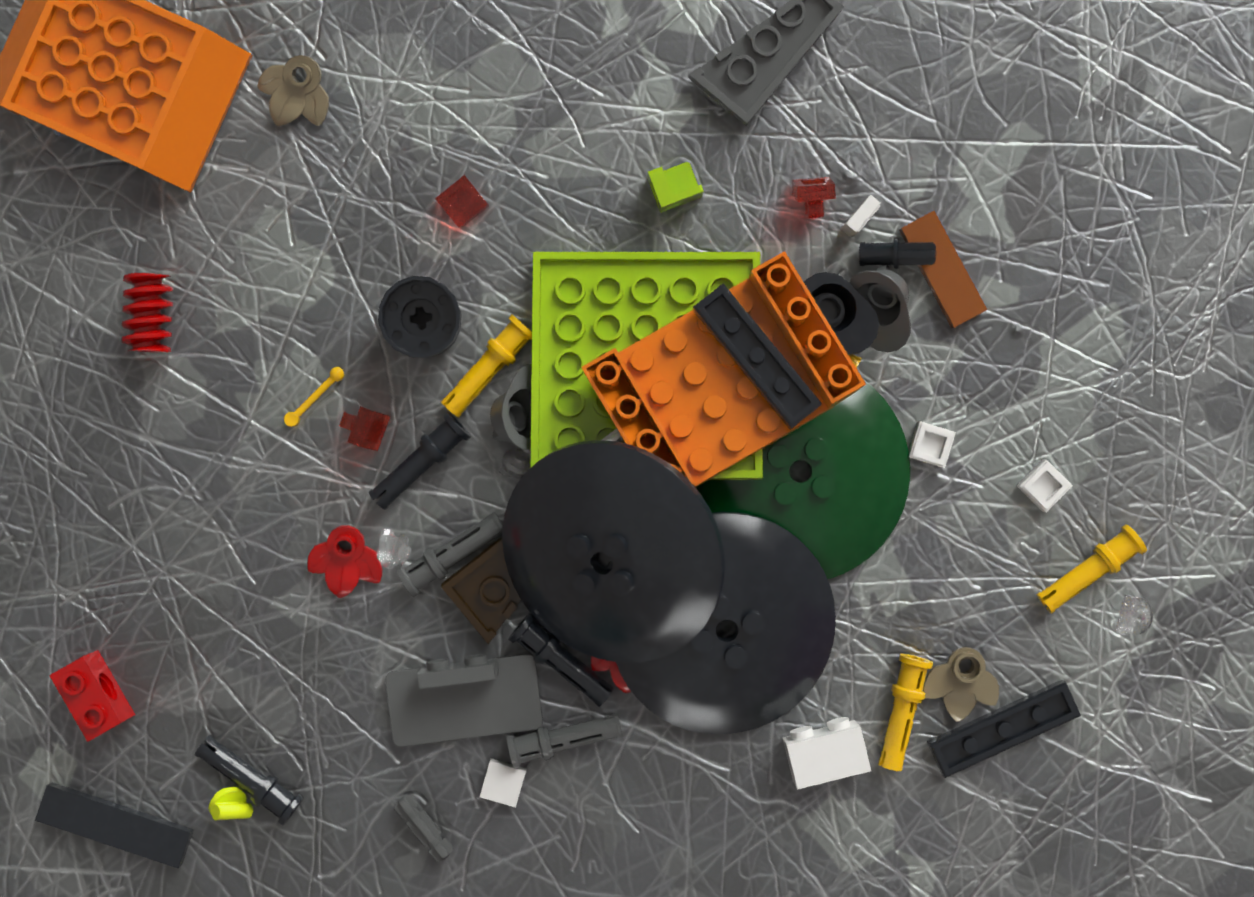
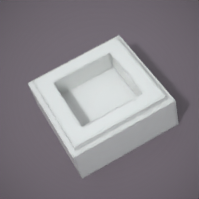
M870 195L843 225L841 230L849 237H854L880 208L881 203Z
M917 421L909 447V458L945 468L956 432Z
M1042 459L1017 485L1042 512L1046 513L1073 486L1046 459Z
M491 758L480 797L516 808L527 768L519 767L514 769L512 764Z

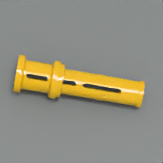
M513 314L508 318L510 322L495 339L490 338L486 346L488 349L478 362L472 366L455 388L441 401L456 417L459 418L471 402L477 398L505 365H513L516 361V354L529 340H532V331Z
M1125 524L1121 527V532L1104 545L1098 543L1095 549H1093L1094 554L1036 595L1043 606H1047L1046 609L1052 614L1056 609L1106 573H1118L1121 570L1122 564L1137 553L1143 555L1147 552V547L1139 535L1129 525Z
M909 654L899 655V661L902 663L897 684H893L891 688L892 695L895 698L883 750L878 762L879 766L893 771H902L904 756L913 726L915 711L918 703H922V700L925 699V692L922 690L927 670L933 666L932 661Z

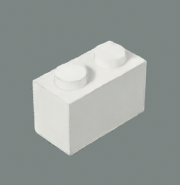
M848 717L832 719L827 722V727L815 730L812 729V726L799 727L790 731L791 736L783 737L792 779L797 790L871 772L861 727L855 720L849 721Z

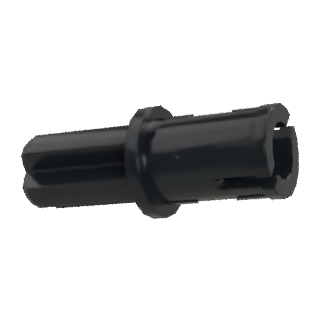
M894 239V243L860 242L859 246L860 266L894 265V269H899V265H933L937 255L936 245L933 242H900L899 239Z

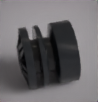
M411 276L396 282L386 291L379 305L378 323L384 339L394 350L412 358L429 359L443 354L455 343L461 330L462 314L455 296L443 283L431 277ZM419 309H424L427 315H432V321L426 322V329L423 330L420 329L418 324L412 323V317L418 315Z

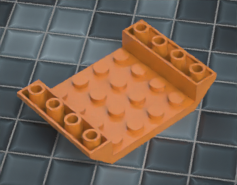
M25 0L0 54V107L73 138L191 193L253 55L213 31L146 0Z
M785 251L752 269L748 279L730 288L729 291L822 403L818 409L791 430L693 310L622 351L618 352L614 348L581 367L623 441L626 444L651 452L667 461L680 471L694 487L701 485L827 412L866 385Z

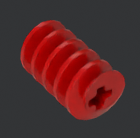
M130 273L123 276L124 282L134 286V288L123 291V297L134 301V303L122 307V312L133 316L132 319L122 321L123 328L133 331L132 334L121 338L122 343L132 346V349L128 351L171 352V347L160 343V340L172 337L171 332L161 328L162 324L172 322V317L161 313V309L173 306V302L162 298V294L173 291L172 286L162 283V279L171 276L152 273Z

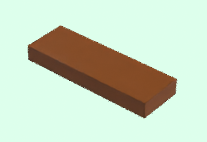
M935 211L899 229L905 242L935 243L937 250L935 264L918 265L951 328H955L987 310Z

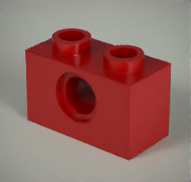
M99 650L84 655L49 675L87 742L135 715Z

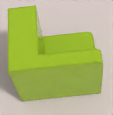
M689 162L667 170H663L661 166L647 173V180L660 213L703 196L704 190L702 185H698Z

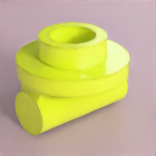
M227 787L219 790L208 806L214 820L251 818L253 814L252 804L247 803L246 794L239 787Z

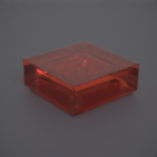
M465 175L435 198L459 229H462L489 207L488 203Z

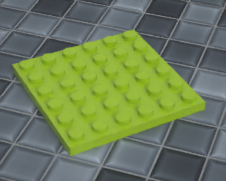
M533 252L531 467L543 457L559 448L583 441L602 440L616 429L582 371V366L614 348L620 352L693 310V306L720 285L724 284L729 290L748 279L751 270L760 265V252ZM762 449L709 480H762Z

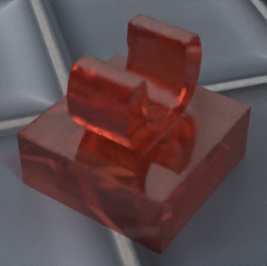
M830 177L792 180V195L797 202H804L805 214H808V218L824 217L823 200L836 199L835 183Z
M360 406L357 415L344 412L339 426L351 431L348 443L378 451L391 416Z

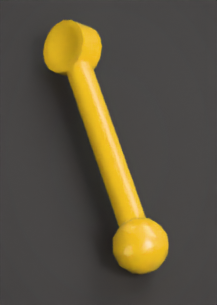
M340 367L332 368L330 376L294 412L286 413L284 416L285 424L290 427L297 426L300 423V416L335 381L338 382L344 378L343 369Z

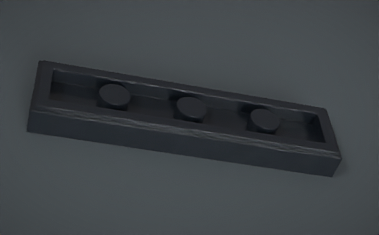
M724 284L693 306L694 313L790 430L822 405L820 400Z
M1060 680L927 741L942 776L946 778L1080 717L1081 714L1067 683L1064 680Z
M53 782L47 784L35 818L37 822L175 868H179L183 864L194 829Z

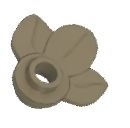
M305 55L294 56L285 65L270 66L260 76L257 88L263 93L272 95L269 102V111L275 125L283 126L289 124L301 114L316 126H321L328 112L329 97L320 85L322 78L321 69L318 63L311 57ZM300 67L307 74L304 82H300L296 78V71Z
M961 647L951 653L947 663L937 665L931 669L925 679L923 691L925 692V698L936 699L943 697V702L949 715L956 722H960L971 713L977 701L995 706L999 697V685L997 679L985 670L986 665L983 656L973 648ZM969 659L971 661V668L966 672H961L959 668L961 661Z

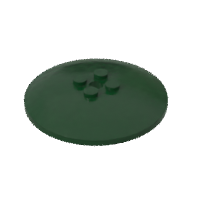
M865 381L866 385L827 412L762 449V480H708L695 488L701 494L711 512L747 513L772 521L788 530L812 552L820 563L827 579H831L854 569L870 558L885 543L901 517L909 491L910 458L900 422L886 400L874 387ZM798 460L805 461L810 468V475L803 482H795L789 474L790 466Z

